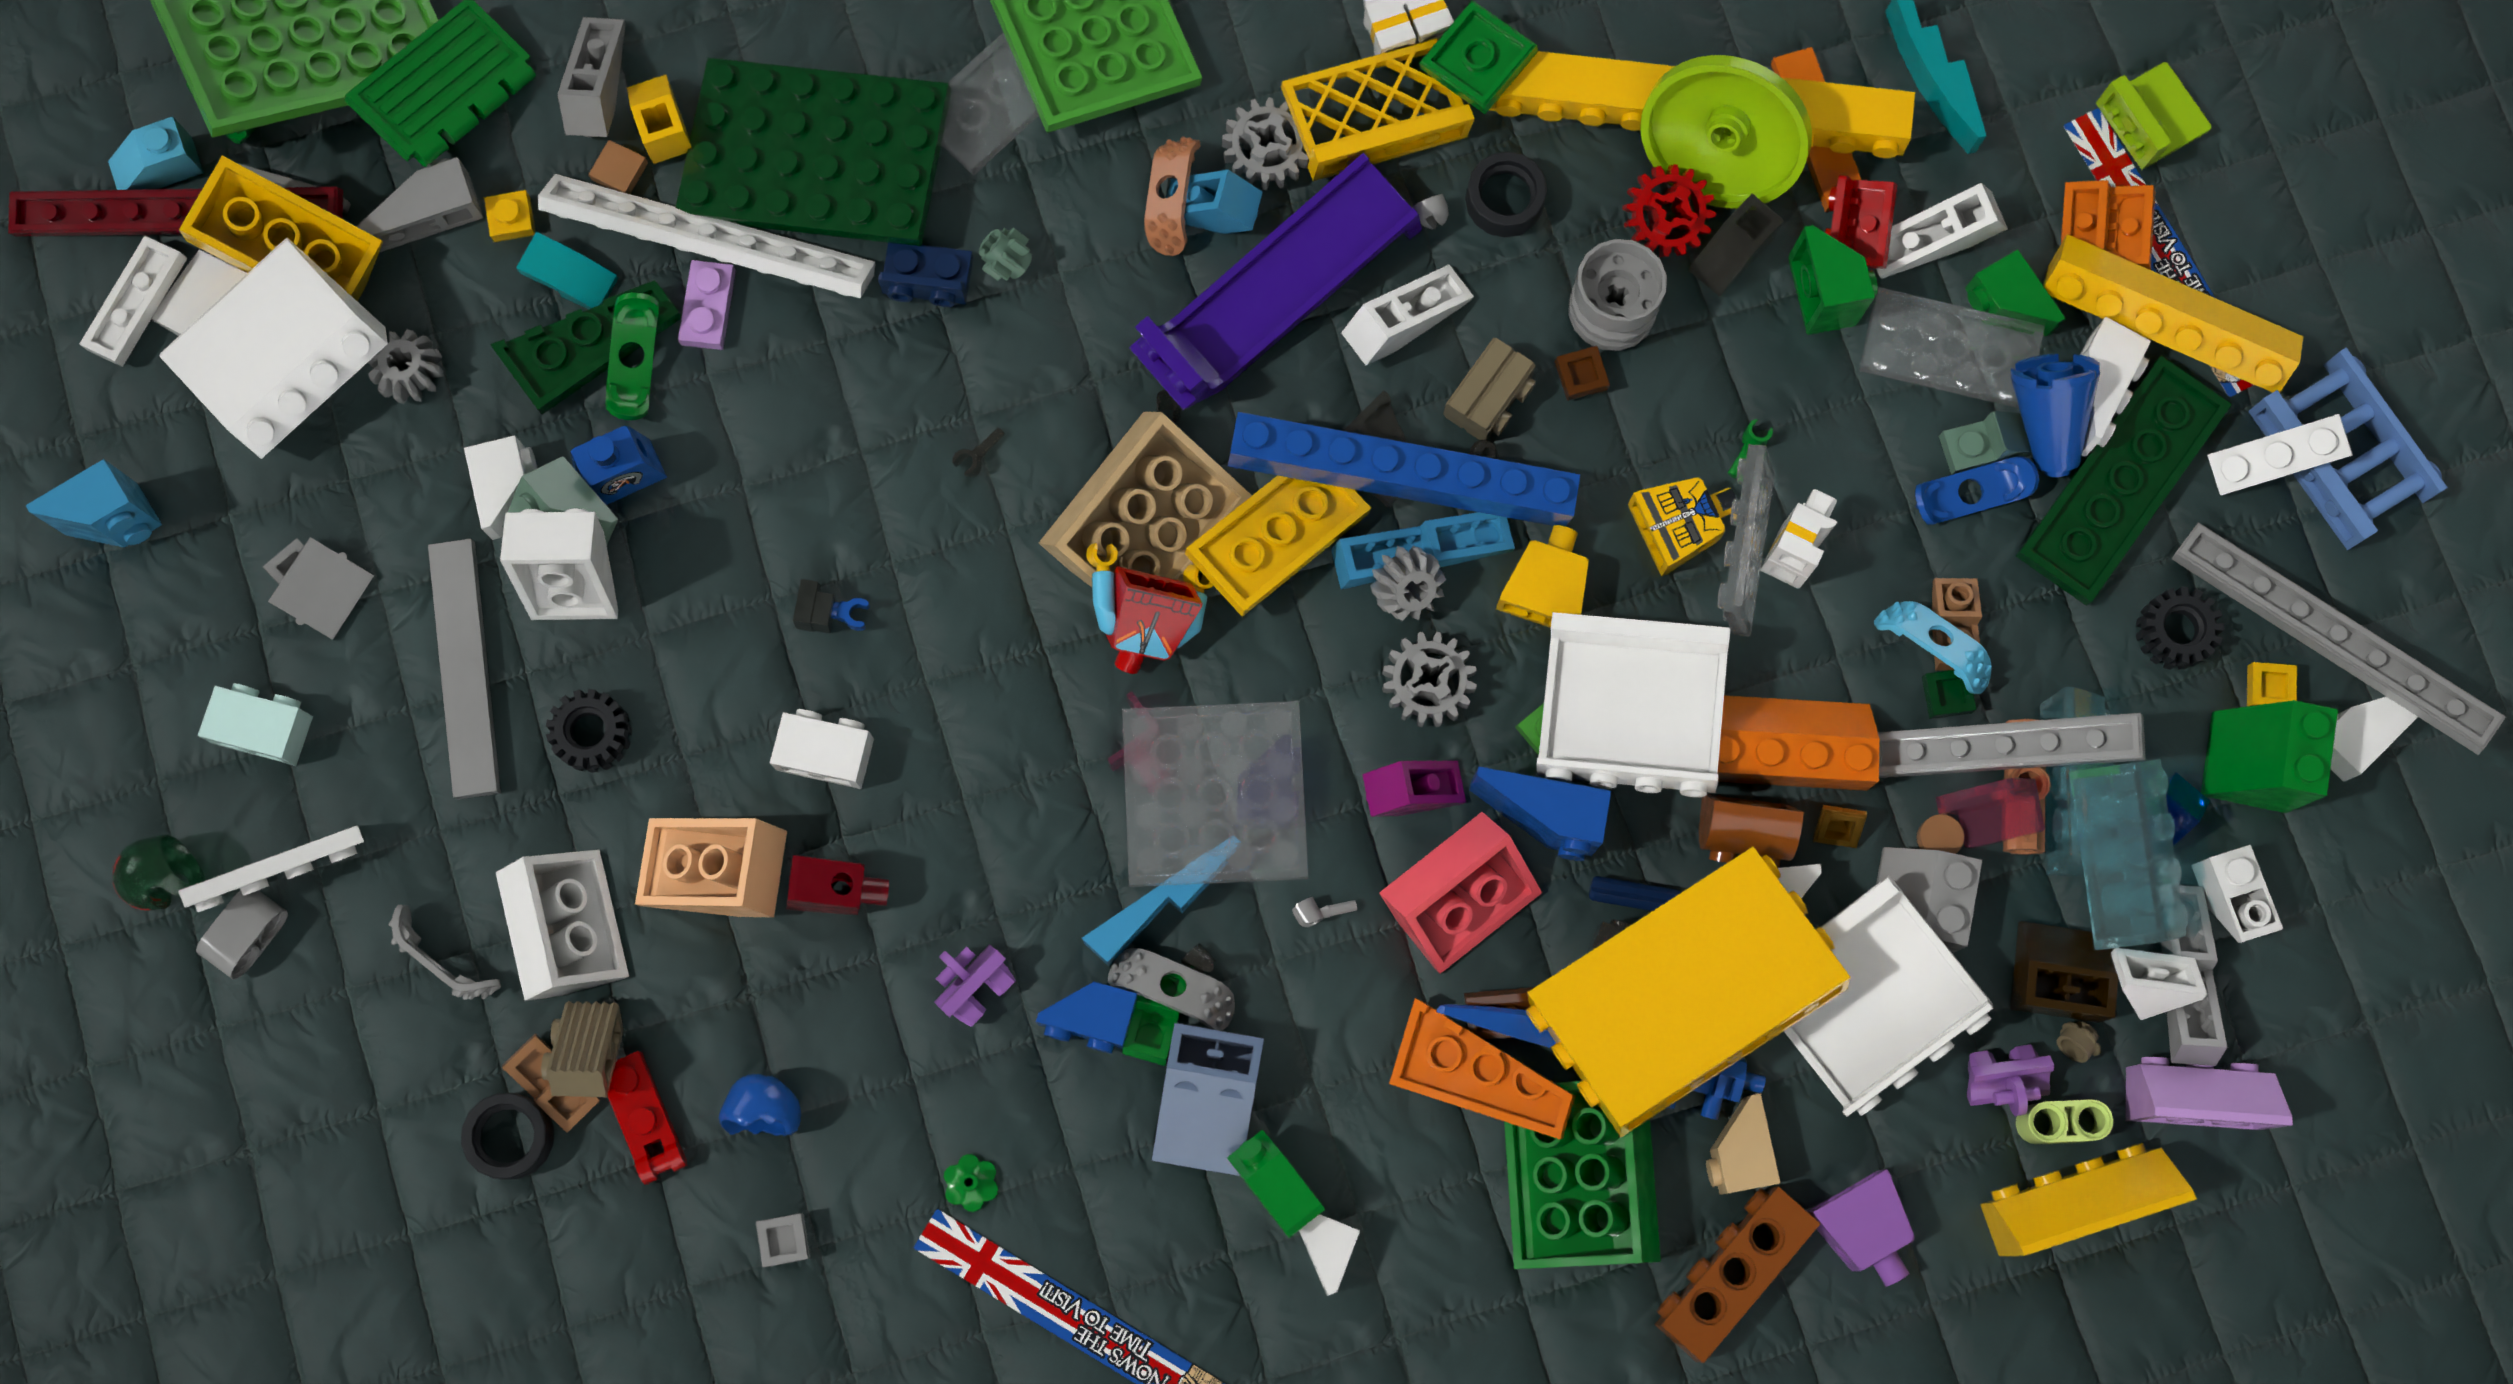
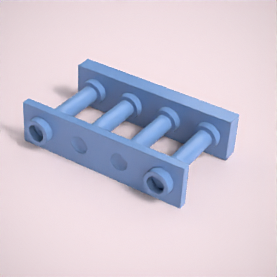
M2344 348L2323 365L2329 373L2328 376L2289 400L2283 398L2279 391L2276 390L2263 398L2248 412L2265 436H2270L2302 426L2297 418V414L2340 388L2354 408V410L2341 417L2346 434L2365 423L2374 435L2379 445L2338 470L2333 468L2330 463H2326L2293 474L2348 551L2378 531L2373 524V519L2414 493L2424 503L2448 487L2443 482L2438 467L2433 462L2427 460L2367 377L2366 369L2362 362L2352 356L2347 348ZM2390 458L2405 479L2364 505L2359 504L2349 491L2348 483Z

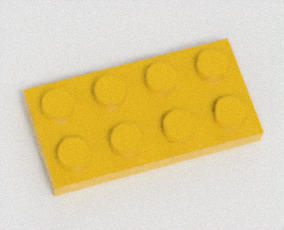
M1276 476L1186 548L1185 555L1243 617L1369 514L1371 507L1354 489Z

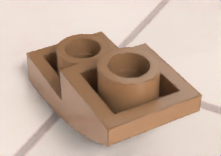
M1934 578L1932 585V611L1980 643L1978 624L1982 618L1978 579ZM1936 629L1932 630L1933 642L1941 646L1951 644V639L1945 632ZM1934 656L1935 671L1954 670Z

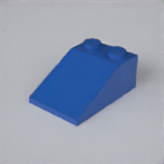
M1478 766L1471 780L1469 790L1545 847L1559 850V857L1583 861L1585 855L1592 856L1603 844L1611 796L1610 790Z

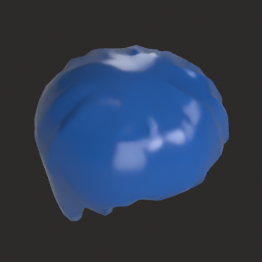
M748 1074L739 1078L731 1086L719 1112V1123L730 1135L743 1130H747L752 1134L765 1132L775 1136L792 1135L798 1130L801 1122L800 1104L793 1092L776 1077L761 1074Z

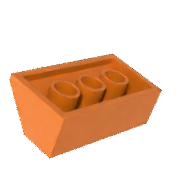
M1724 696L1718 782L1869 790L1879 782V735L1870 704Z

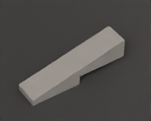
M2159 884L2156 891L2162 954L2195 958L2207 992V996L2203 1000L2167 1011L2171 1063L2216 1066L2227 1049V1043L2212 971L2218 962L2204 888Z

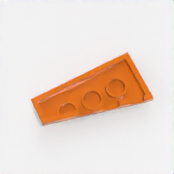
M1414 999L1389 1084L1557 1139H1563L1575 1095L1446 1015L1437 1013L1436 1009L1420 999Z

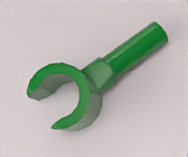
M1758 419L1752 420L1742 436L1744 445L1727 472L1729 476L1735 479L1754 451L1762 450L1772 437V427L1765 437L1754 435L1752 429Z

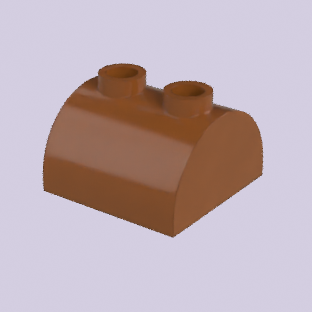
M1707 794L1702 797L1699 823L1700 848L1702 850H1710V860L1728 863L1736 858L1737 854L1741 855L1751 847H1754L1761 857L1768 855L1777 868H1780L1781 860L1791 861L1795 856L1800 840L1804 812L1788 804Z

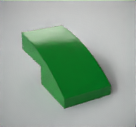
M1172 973L1165 975L1161 979L1160 987L1166 995L1176 997L1184 993L1186 982L1180 975ZM1138 995L1122 1054L1165 1066L1170 1051L1174 1024L1178 1023L1180 1012Z

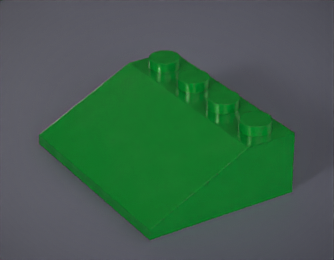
M1581 1081L1556 1083L1575 1095L1563 1139H1557L1504 1121L1514 1269L1661 1262L1650 1119L1623 1137H1620L1600 1106L1597 1104L1591 1107L1584 1099L1577 1087V1084Z

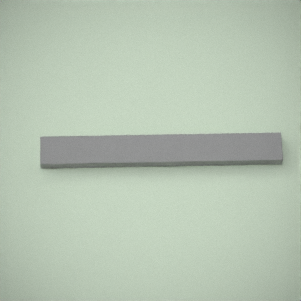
M2199 522L2172 557L2173 561L2477 755L2484 750L2506 718L2498 711Z

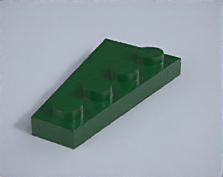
M655 280L604 299L601 305L586 311H582V309L566 314V318L545 327L538 325L525 330V334L507 342L505 339L490 344V346L542 415L608 369L612 321L617 297L631 292L648 294L654 297L659 302L656 336L682 318L679 311ZM635 342L624 344L619 350V359L622 360L641 346Z

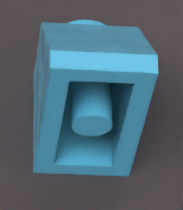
M173 116L132 130L108 161L117 190L160 189L204 173L192 136Z

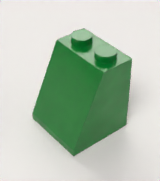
M2292 700L2212 712L2201 796L2283 813L2291 812L2327 796L2338 709Z

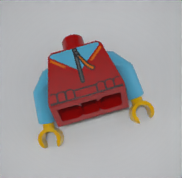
M1093 543L1087 548V560L1097 570V572L1092 574V598L1098 626L1106 634L1111 647L1119 651L1114 662L1118 669L1129 674H1137L1144 657L1165 661L1171 658L1176 648H1180L1200 632L1207 603V595L1204 594V591L1211 588L1213 584L1203 574L1201 581L1198 580L1199 569L1194 564L1189 565L1184 570V582L1116 566L1113 573L1110 571V565L1117 560L1118 551L1113 544L1106 546L1107 557L1104 562L1097 556V543Z

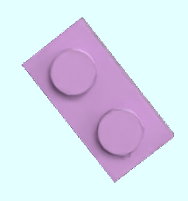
M691 260L678 337L681 345L723 350L736 274L733 265Z

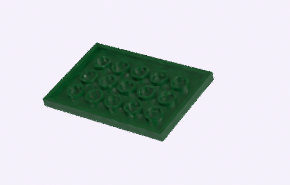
M707 58L690 137L691 148L687 151L675 208L689 214L725 220L748 227L922 246L952 89L949 83Z

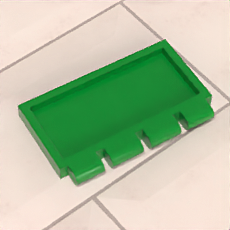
M463 0L346 93L345 102L406 162H409L414 157L422 166L427 167L449 149L447 143L440 135L451 144H455L479 124L477 117L471 110L481 119L487 118L509 99L507 92L501 85L514 95L533 80L536 74L528 65L530 55L474 0Z

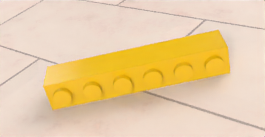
M2066 234L2047 268L2043 286L2051 297L2102 319L2108 317L2143 337L2272 393L2276 390L2279 393L2300 364L2303 343L2302 335Z

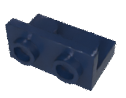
M888 242L884 271L879 272L878 282L882 293L895 301L910 302L913 298L926 299L930 303L941 307H952L955 303L966 304L973 254L972 251Z

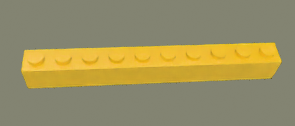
M1538 51L1489 110L1496 111L1498 114L1506 117L1526 114L1538 116L1545 121L1553 122L1563 118L1579 120L1582 124L1588 126H1599L1603 123L1621 125L1627 130L1638 131L1641 130L1642 112L1653 87L1666 72L1675 66ZM1783 78L1798 94L1808 112L1812 128L1811 147L1830 148L1833 152L1842 154L1854 151L1872 152L1874 156L1879 158L1903 156L1911 140L1915 92Z

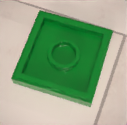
M1472 0L1419 64L1421 70L1486 114L1537 54L1538 47L1537 44Z

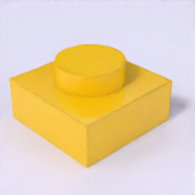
M526 190L484 197L489 234L494 242L535 235L531 200Z
M2252 662L2247 666V706L2297 701V665Z

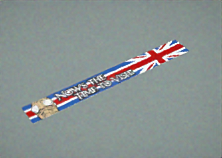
M2099 108L2064 125L2065 130L2096 181L2108 180L2110 187L2146 185ZM2155 200L2151 271L2215 298ZM2210 366L2228 397H2232L2254 385Z
M938 1209L934 1212L914 1246L915 1250L1135 1384H1225Z

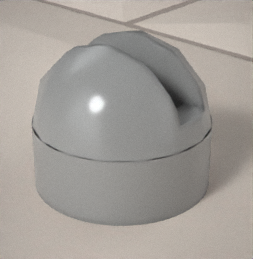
M1443 194L1427 198L1412 207L1419 214L1421 225L1427 229H1435L1437 223L1443 225L1449 215L1448 205Z

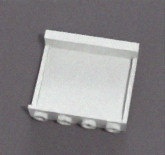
M1552 612L1547 680L1539 757H1537V776L1566 783H1572V780L1590 781L1591 786L1602 789L1616 788L1617 784L1634 785L1637 791L1645 793H1658L1662 791V788L1680 790V794L1688 797H1704L1707 795V792L1716 793L1730 628Z
M1888 875L1821 926L1835 946V950L1832 951L1851 977L1848 989L1784 1032L1844 1107L1843 1113L1846 1117L1855 1110L1862 1116L1882 1101L1878 1093L1890 1084H1893L1898 1089L1918 1074L1914 1067L1929 1056L1935 1062L1948 1053L1955 1046L1951 1039L1963 1030H1966L1971 1035L1991 1020L1987 1012L1993 1009V1003L1895 881Z

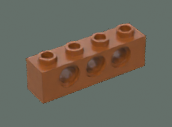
M1780 1187L1769 1188L1767 1192L1760 1188L1744 1206V1209L1749 1213L1738 1226L1733 1222L1730 1223L1718 1236L1715 1243L1720 1248L1709 1261L1702 1257L1690 1269L1686 1278L1691 1282L1682 1293L1678 1295L1673 1291L1657 1309V1313L1661 1317L1655 1323V1326L1695 1362L1704 1363L1820 1225L1814 1217ZM1759 1224L1769 1227L1773 1235L1772 1243L1766 1250L1759 1249L1753 1241V1231ZM1731 1258L1740 1261L1744 1268L1742 1280L1735 1285L1729 1283L1723 1273L1725 1263ZM1704 1292L1708 1293L1715 1302V1310L1707 1319H1701L1694 1310L1695 1299Z

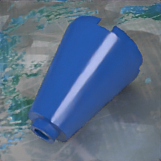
M2047 354L2021 360L2015 364V370L2011 368V382L2036 468L2044 471L2046 476L2064 477L2080 465L2100 377V363L2094 358L2073 354V362H2059V354Z

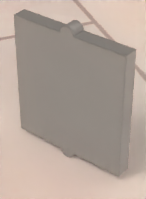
M310 537L268 602L295 617L296 624L303 625L305 623L333 640L374 575L346 559V553L340 552L338 554Z

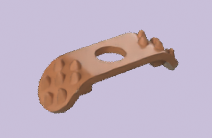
M1181 137V140L1177 142L1168 139L1166 144L1156 150L1152 162L1144 219L1145 232L1150 246L1157 252L1167 256L1178 255L1187 244L1184 214L1191 164L1195 159L1194 153L1201 147L1199 140H1193L1190 137ZM1170 177L1176 178L1178 181L1176 192L1169 198H1161L1159 188L1162 182Z

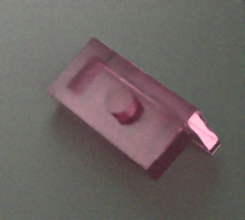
M2009 778L1936 797L1939 814L1959 815L1960 825L1964 832V846L1966 848H1976L2043 832L2045 829L2035 779Z

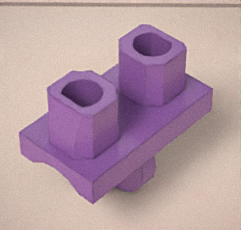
M990 944L966 969L964 967L976 956L967 946L955 959L946 951L939 956L947 967L935 979L942 986L946 987L957 975L958 977L934 1003L949 1018L954 1015L970 1027L987 1010L972 994L985 983L1000 996L1016 981L1008 967L1003 963L1006 958Z
M2031 1044L2016 1046L2009 1052V1059L2006 1062L1996 1063L1993 1054L1988 1051L1971 1053L1968 1063L1969 1082L1967 1089V1098L1970 1106L1994 1103L1995 1106L2009 1104L2014 1116L2026 1115L2028 1101L2040 1100L2041 1096L2050 1095V1074L2054 1071V1063L2051 1056L2039 1057Z

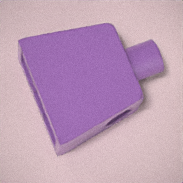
M1887 1169L1875 1171L1807 1211L1820 1223L1817 1231L1851 1271H1862L1873 1265L1885 1286H1890L1909 1275L1897 1250L1911 1243L1914 1240V1234Z

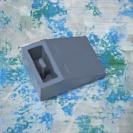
M1178 1023L1174 1024L1152 1161L1240 1176L1227 1157L1247 1141L1264 1038Z

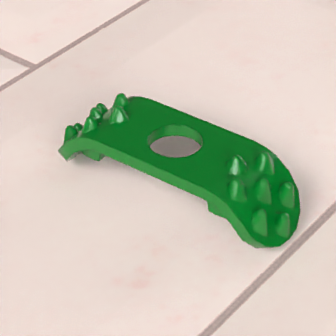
M634 292L623 294L617 297L614 306L605 404L606 409L611 415L623 420L635 421L642 419L648 414L659 302L648 294ZM628 342L639 344L644 351V359L636 367H627L619 359L620 348Z

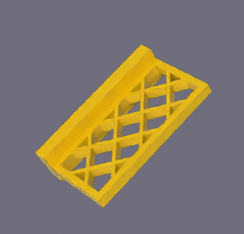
M1437 38L1282 81L1281 89L1308 156L1309 162L1307 167L1313 181L1339 174L1362 153L1369 158L1372 164L1467 138L1475 119L1469 104L1464 105L1460 96L1433 77L1409 67L1414 58L1426 55L1438 41ZM1386 66L1400 73L1393 88L1371 78L1376 68ZM1404 76L1426 86L1420 100L1398 91ZM1348 77L1361 84L1354 98L1333 89L1337 79ZM1366 86L1388 97L1381 111L1359 101ZM1310 88L1322 94V97L1316 108L1313 109L1300 103L1295 91ZM1431 88L1446 95L1451 107L1438 110L1425 104L1424 102ZM1327 98L1349 107L1342 122L1320 112ZM1393 99L1415 109L1411 118L1402 121L1385 113ZM1355 110L1376 120L1372 129L1361 132L1348 126L1347 123L1353 111ZM1305 116L1310 118L1308 124L1306 122ZM1315 121L1337 131L1333 140L1315 145L1310 132Z

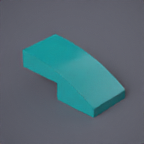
M538 232L533 236L516 267L520 274L558 291L561 297L586 309L603 304V300L608 298L618 280L616 274Z

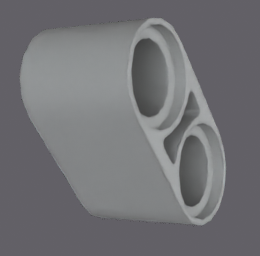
M259 890L244 896L239 891L200 939L196 952L231 979H237L249 970L284 925L288 912Z

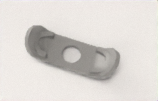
M398 905L395 908L393 918L389 922L393 932L391 943L393 945L399 944V951L401 953L408 952L452 988V995H456L458 998L463 996L464 1000L468 998L471 1000L480 995L482 999H486L501 988V983L498 979L475 982L462 975H459L457 978L418 947L421 938L412 928L410 907L408 905Z
M1140 948L1126 949L1117 957L1108 974L1110 986L1137 993L1140 996L1190 1016L1212 1030L1222 1031L1228 1027L1232 1020L1235 1009L1233 993L1222 982L1201 972ZM1167 974H1178L1185 980L1186 990L1183 994L1171 997L1162 991L1160 981Z

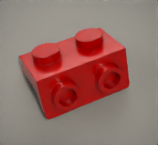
M1839 175L1837 186H1832L1830 190L1829 210L1833 212L1831 228H1827L1825 233L1864 256L1867 268L1886 269L1898 185L1895 182L1852 180L1849 176Z

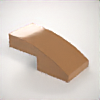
M535 1033L502 1065V1068L567 1133L600 1099L599 1097L551 1095L549 1081L542 1079L541 1065L544 1053H552V1049Z

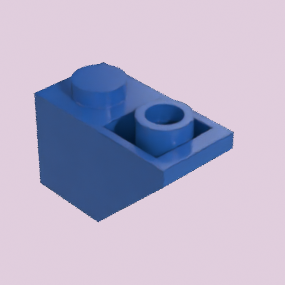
M1092 982L1039 1012L1036 1023L1039 1026L1045 1027L1043 1034L1045 1036L1069 1042L1071 1035L1088 1039L1086 1047L1112 1054L1114 1047L1123 1049L1138 994L1098 982Z

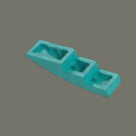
M1891 0L1885 13L1898 50L1917 88L1941 124L1967 154L1976 153L1987 135L1965 60L1948 63L1938 25L1921 28L1914 0Z

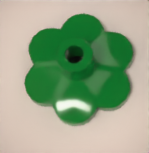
M973 1154L962 1156L958 1165H951L944 1172V1180L948 1185L945 1192L947 1200L954 1205L962 1204L965 1210L969 1212L980 1210L984 1201H991L998 1194V1186L994 1181L996 1177L995 1166L988 1161L980 1162ZM969 1178L973 1180V1184L970 1187L966 1185V1180Z

